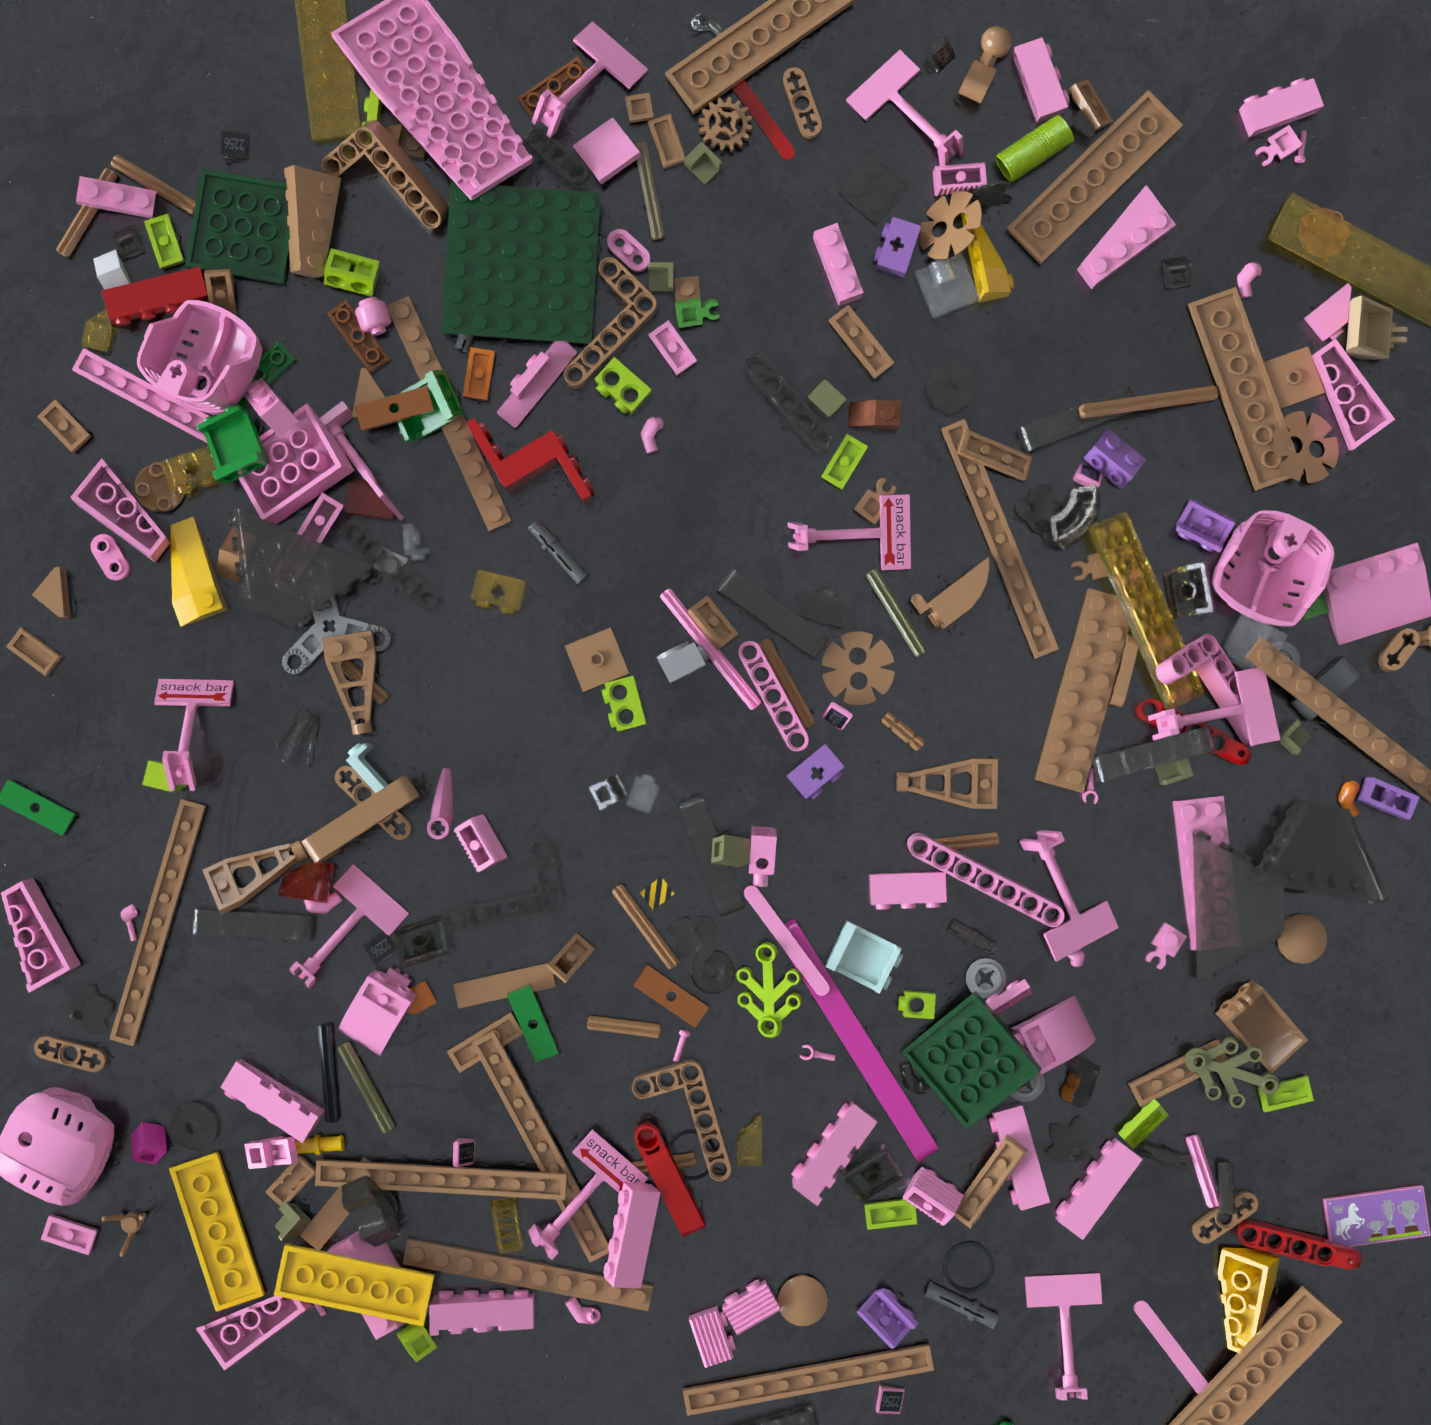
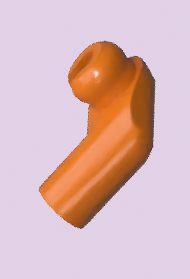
M1354 780L1346 782L1338 796V801L1349 819L1360 813L1354 804V799L1360 790V785Z

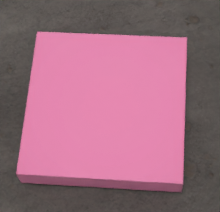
M613 117L573 145L575 152L601 185L641 157L640 151Z

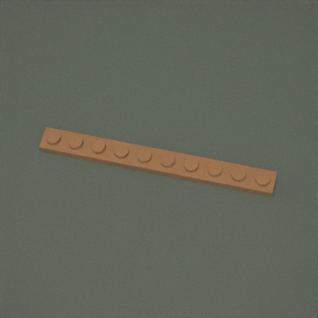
M407 296L387 305L390 316L420 381L430 371L443 370L410 297ZM462 416L442 427V430L487 529L491 532L512 521L475 439L466 425L465 417Z
M965 419L941 428V431L1030 649L1036 659L1059 648L984 465L957 454L963 431L969 430Z
M1259 637L1244 658L1431 804L1430 769L1269 642Z
M186 799L180 800L110 1040L131 1046L136 1045L206 805Z
M493 1030L472 1041V1045L540 1171L568 1173L566 1200H556L563 1212L581 1192V1189L497 1033ZM586 1200L568 1220V1223L591 1263L609 1253V1241Z
M318 1159L316 1160L315 1186L566 1200L568 1173Z
M413 1238L407 1239L403 1264L645 1311L649 1310L653 1284L643 1282L641 1288L612 1287L604 1278L605 1276L601 1274Z
M928 1343L684 1388L683 1395L687 1416L934 1371Z

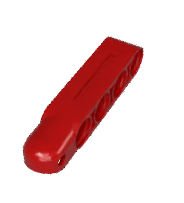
M1146 699L1139 702L1136 714L1142 721L1157 727L1156 720L1149 721L1148 717L1144 714V706L1147 703L1152 704L1155 708L1154 714L1174 708L1155 699ZM1175 709V714H1180L1181 716L1187 715ZM1204 722L1183 726L1182 729H1179L1180 734L1173 735L1237 765L1248 764L1252 757V753L1246 745L1229 738L1226 733ZM1192 725H1196L1200 731L1196 739L1189 735V728ZM1214 736H1219L1222 740V746L1218 750L1214 749L1211 744Z
M651 1123L641 1124L635 1131L636 1146L682 1237H685L706 1227L702 1213L658 1128Z
M1245 1219L1237 1226L1240 1241L1245 1246L1322 1266L1332 1265L1348 1270L1360 1267L1362 1262V1254L1357 1249L1331 1242L1323 1237L1252 1219ZM1253 1228L1256 1230V1233L1253 1237L1246 1238L1243 1236L1244 1230ZM1278 1234L1281 1236V1239L1277 1244L1268 1243L1269 1236ZM1296 1241H1304L1305 1247L1302 1250L1297 1251L1293 1249V1244ZM1322 1247L1330 1248L1329 1255L1325 1257L1318 1256V1251Z

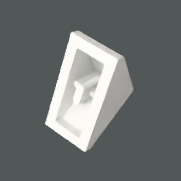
M117 249L93 259L97 278L104 290L131 283Z

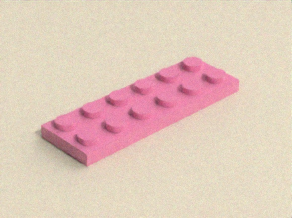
M1224 796L1172 801L1190 950L1242 945Z

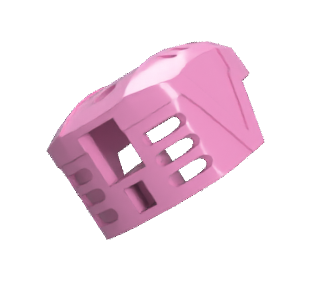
M187 300L178 308L172 318L149 324L138 353L137 366L146 380L154 387L199 411L219 415L224 412L226 407L238 405L259 367L263 349L259 337L254 330L231 312L208 302ZM192 330L198 331L199 334H192ZM184 342L193 343V347L184 345ZM179 353L186 355L187 359L180 358L177 355ZM206 378V387L203 390H199L198 383Z
M1258 511L1233 531V535L1215 567L1212 585L1227 605L1241 614L1267 625L1292 627L1299 622L1307 609L1324 590L1334 560V548L1324 534L1309 523L1279 511ZM1269 548H1273L1275 553L1279 555L1278 560H1273L1269 557ZM1228 561L1234 566V568H1232L1228 564ZM1223 573H1225L1229 577V580L1223 575ZM1293 581L1303 582L1304 585L1294 584ZM1288 593L1298 594L1299 597L1289 596ZM1283 604L1290 605L1291 608L1284 607Z
M58 1087L37 1092L27 1097L16 1107L0 1136V1176L25 1192L43 1199L45 1202L61 1206L75 1204L92 1189L106 1165L114 1139V1124L96 1109L91 1098L80 1093H74ZM59 1108L56 1119H53L55 1109ZM68 1114H71L69 1125H66ZM80 1122H83L82 1130L79 1131V1124ZM21 1140L31 1143V1145H25Z

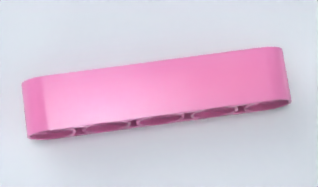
M754 641L744 642L739 648V658L782 738L790 750L797 752L804 750L809 742L808 735L760 646ZM746 646H753L756 649L757 655L754 659L749 660L743 656L742 651ZM765 668L769 673L768 679L763 682L758 681L754 676L756 669ZM772 689L780 693V700L775 704L770 703L766 698L767 692ZM783 711H787L792 715V722L787 726L780 724L778 720L779 714ZM794 733H799L804 737V743L799 748L792 746L790 743V738Z

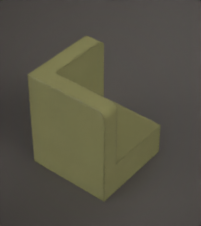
M702 141L684 158V165L704 185L723 168V162Z
M649 262V292L674 293L673 262Z
M823 380L807 398V401L827 420L847 400L827 380Z
M1298 719L1291 720L1279 732L1281 740L1278 741L1292 755L1300 754L1302 752L1300 748L1312 737L1300 726L1301 722Z
M1180 752L1154 761V767L1161 785H1168L1194 776L1186 752Z
M729 835L713 838L711 863L732 867L750 864L751 840Z
M285 1201L279 1207V1210L284 1215L276 1223L275 1227L281 1233L278 1238L282 1242L293 1243L312 1220L297 1204Z

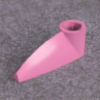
M449 768L442 769L433 800L431 818L427 824V832L434 839L447 837L452 829L453 788L451 769ZM437 821H441V825L445 826V832L441 831L442 835H438L437 830L433 829V826L438 824Z

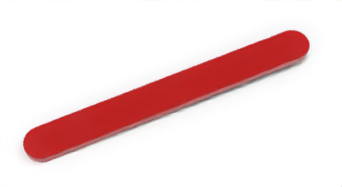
M743 80L734 86L732 90L743 105L748 108V112L781 157L785 160L792 159L795 155L793 146L746 81Z

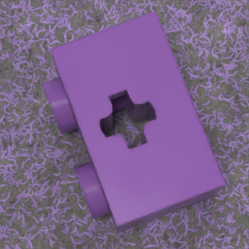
M895 217L892 218L891 224L885 223L881 237L886 239L883 247H877L874 261L878 262L876 269L904 278L921 226ZM895 242L900 243L897 252L892 251V245Z
M824 744L791 771L787 778L805 799L809 796L814 799L824 791L821 786L828 780L833 783L843 775L841 769L844 768V765L828 746ZM813 767L816 769L821 767L824 770L821 772L822 779H812L810 777L813 774L811 770Z
M1366 777L1356 800L1399 819L1410 820L1420 797L1374 777Z

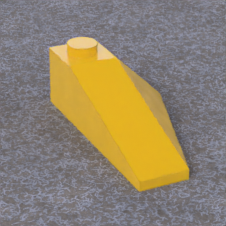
M961 213L963 226H965L968 216L966 213ZM981 223L979 228L967 229L968 232L975 236L968 245V251L979 302L1008 297L1011 293L1010 289L1014 288L1012 275H1007L1006 267Z
M195 517L170 525L172 604L180 626L183 627L228 610Z
M1254 1248L1222 1249L1218 1267V1279L1221 1280L1223 1294H1221V1301L1225 1307L1226 1318L1224 1319L1228 1349L1238 1353L1262 1328L1276 1281L1280 1257Z

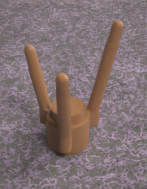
M131 1211L126 1215L120 1213L119 1215L102 1217V1221H121L122 1229L128 1233V1237L120 1252L121 1257L127 1252L133 1238L136 1236V1232L144 1225L146 1213Z

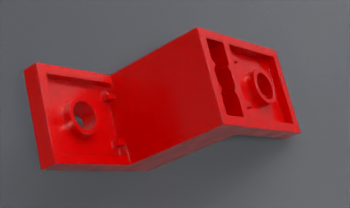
M475 418L466 423L508 493L560 463L584 505L593 501L591 494L594 493V490L586 476L581 479L578 474L582 470L574 456L568 457L566 451L569 449L561 434L555 435L553 430L504 458L496 443L491 445L488 441L492 436L483 422L478 424Z

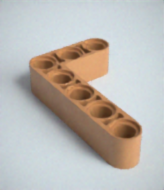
M376 120L367 121L322 160L321 167L323 172L338 177L365 154L423 225L430 229L436 228L449 216V206L383 125ZM366 131L371 133L372 138L367 135ZM350 145L354 147L356 152L351 150ZM383 151L388 154L389 158L383 154ZM399 171H402L406 178L402 177ZM416 191L422 195V198L416 194ZM432 210L437 213L438 217L432 213Z
M608 257L600 262V278L627 306L564 370L565 381L573 389L585 386L655 315L657 310L655 297L615 258ZM607 266L616 267V274L613 276L605 275L603 271ZM625 283H631L635 286V289L632 293L626 294L622 292L621 287ZM648 300L653 304L652 308L648 311H642L639 308L640 302ZM625 318H632L635 321V325L630 329L622 327L621 322ZM609 335H613L618 339L617 343L611 347L604 344V339ZM590 353H597L600 356V360L596 364H589L586 361ZM575 370L583 374L581 380L577 382L569 379L570 373Z
M404 775L319 829L301 843L314 863L323 862L341 851V847L408 805L420 795L407 775Z
M690 1059L637 1075L633 1080L632 1091L640 1099L650 1098L684 1087L708 1172L711 1178L716 1181L726 1180L731 1173V1164L701 1064L697 1060ZM695 1066L699 1073L696 1077L689 1078L684 1073L685 1068ZM671 1073L674 1076V1082L671 1085H664L660 1080L662 1074ZM638 1081H648L650 1084L649 1091L640 1092L636 1087ZM695 1090H702L706 1097L703 1101L696 1102L692 1099L691 1094ZM703 1114H708L712 1117L713 1121L710 1125L703 1126L698 1121L699 1117ZM710 1138H715L719 1141L720 1145L717 1149L710 1150L705 1145L706 1141ZM718 1162L724 1163L727 1167V1170L722 1174H717L713 1171V1166Z

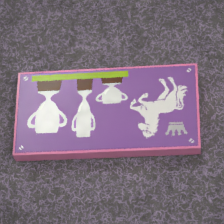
M1423 1185L1322 1198L1328 1240L1331 1242L1354 1247L1431 1236Z

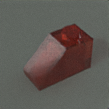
M355 479L354 483L347 482L344 513L396 521V515L379 498L366 480Z
M314 861L302 864L283 876L278 896L328 903L333 888L334 865L321 862L314 863Z

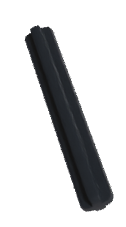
M324 1023L318 1026L325 1121L327 1123H335L340 1118L332 1024Z

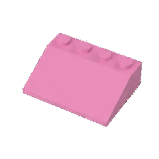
M305 404L293 413L299 422L281 438L272 429L260 436L269 464L239 478L263 522L274 525L278 524L354 471L343 449L309 404Z
M1418 543L1331 569L1329 572V579L1323 593L1329 609L1328 617L1337 645L1431 617V598L1426 568Z

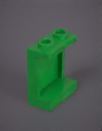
M445 370L430 371L424 375L425 378L400 392L403 393L428 386L435 410L397 422L399 433L406 442L419 441L465 415ZM394 405L391 408L392 413H396L399 410L398 405Z
M231 405L226 407L223 413L217 416H208L203 419V423L196 426L197 430L205 435L217 469L212 471L215 481L229 484L269 464L249 409L239 405Z

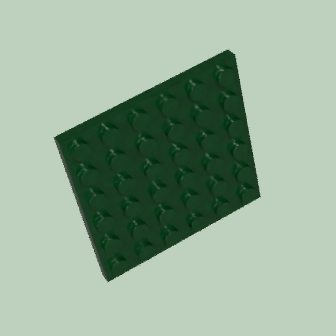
M451 182L441 333L590 344L592 342L601 193L496 185L474 200H470L455 182Z

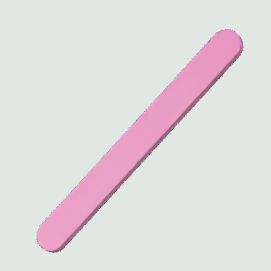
M752 885L746 887L744 890L745 898L816 994L820 996L826 995L830 989L829 984L757 887Z
M1143 1300L1137 1301L1134 1305L1135 1313L1193 1389L1199 1394L1208 1382L1147 1302Z

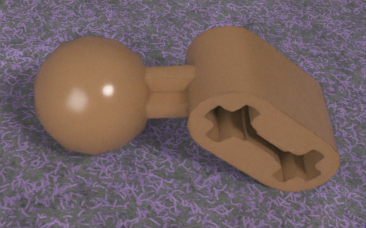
M993 26L984 32L981 38V47L984 51L980 61L974 59L958 92L959 94L981 104L996 74L997 69L993 68L997 58L1008 54L1012 47V36L1007 29L1001 26Z
M1431 625L1427 631L1416 632L1413 629L1407 628L1398 632L1378 658L1379 668L1386 673L1394 672L1406 663L1417 647L1428 645L1431 647ZM1409 636L1410 639L1408 642L1410 644L1401 648L1404 642L1403 638ZM1397 653L1394 659L1395 664L1388 665L1389 659L1387 657Z

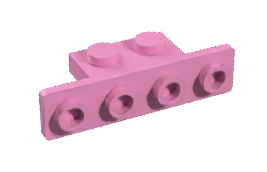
M554 342L545 354L542 351L538 356L534 354L526 364L527 370L522 375L520 373L517 374L510 383L512 394L500 407L497 414L513 428H517L574 359L577 351L566 342Z

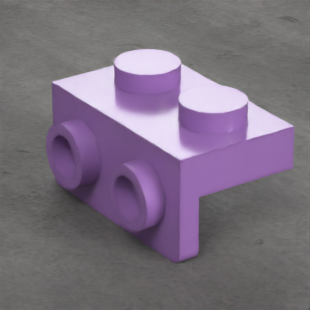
M1110 429L1103 433L1084 457V460L1120 489L1125 487L1146 461L1143 456Z
M1190 498L1176 523V531L1186 540L1191 541L1193 539L1201 543L1200 545L1208 551L1214 552L1215 550L1221 552L1223 544L1235 524V520Z
M885 1288L874 1291L856 1312L891 1349L895 1348L911 1329L919 1325L914 1319V1314L909 1309L903 1308L897 1302L896 1295Z

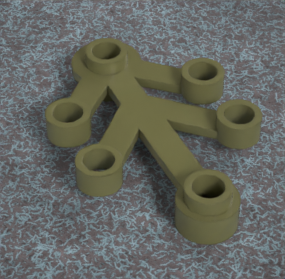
M1232 1037L1224 1039L1223 1043L1208 1050L1199 1047L1190 1049L1185 1055V1064L1190 1071L1199 1073L1206 1087L1205 1093L1210 1100L1219 1099L1221 1090L1217 1084L1213 1083L1208 1069L1219 1073L1229 1094L1230 1104L1234 1108H1241L1245 1104V1098L1238 1091L1232 1077L1257 1085L1266 1094H1273L1279 1089L1280 1083L1274 1073L1264 1072L1258 1075L1237 1068L1246 1062H1258L1262 1059V1051L1256 1045L1249 1046L1246 1051L1223 1062L1213 1059L1225 1052L1227 1054H1235L1239 1049L1237 1041ZM1230 1042L1235 1044L1232 1049L1226 1048V1045ZM1253 1050L1259 1051L1256 1057H1251L1250 1053ZM1200 1057L1202 1058V1062L1200 1064H1194V1059ZM1268 1081L1274 1082L1271 1088L1265 1087V1084ZM1216 1088L1218 1091L1215 1095H1210L1209 1090ZM1236 1096L1241 1097V1101L1238 1103L1233 1102V1098Z

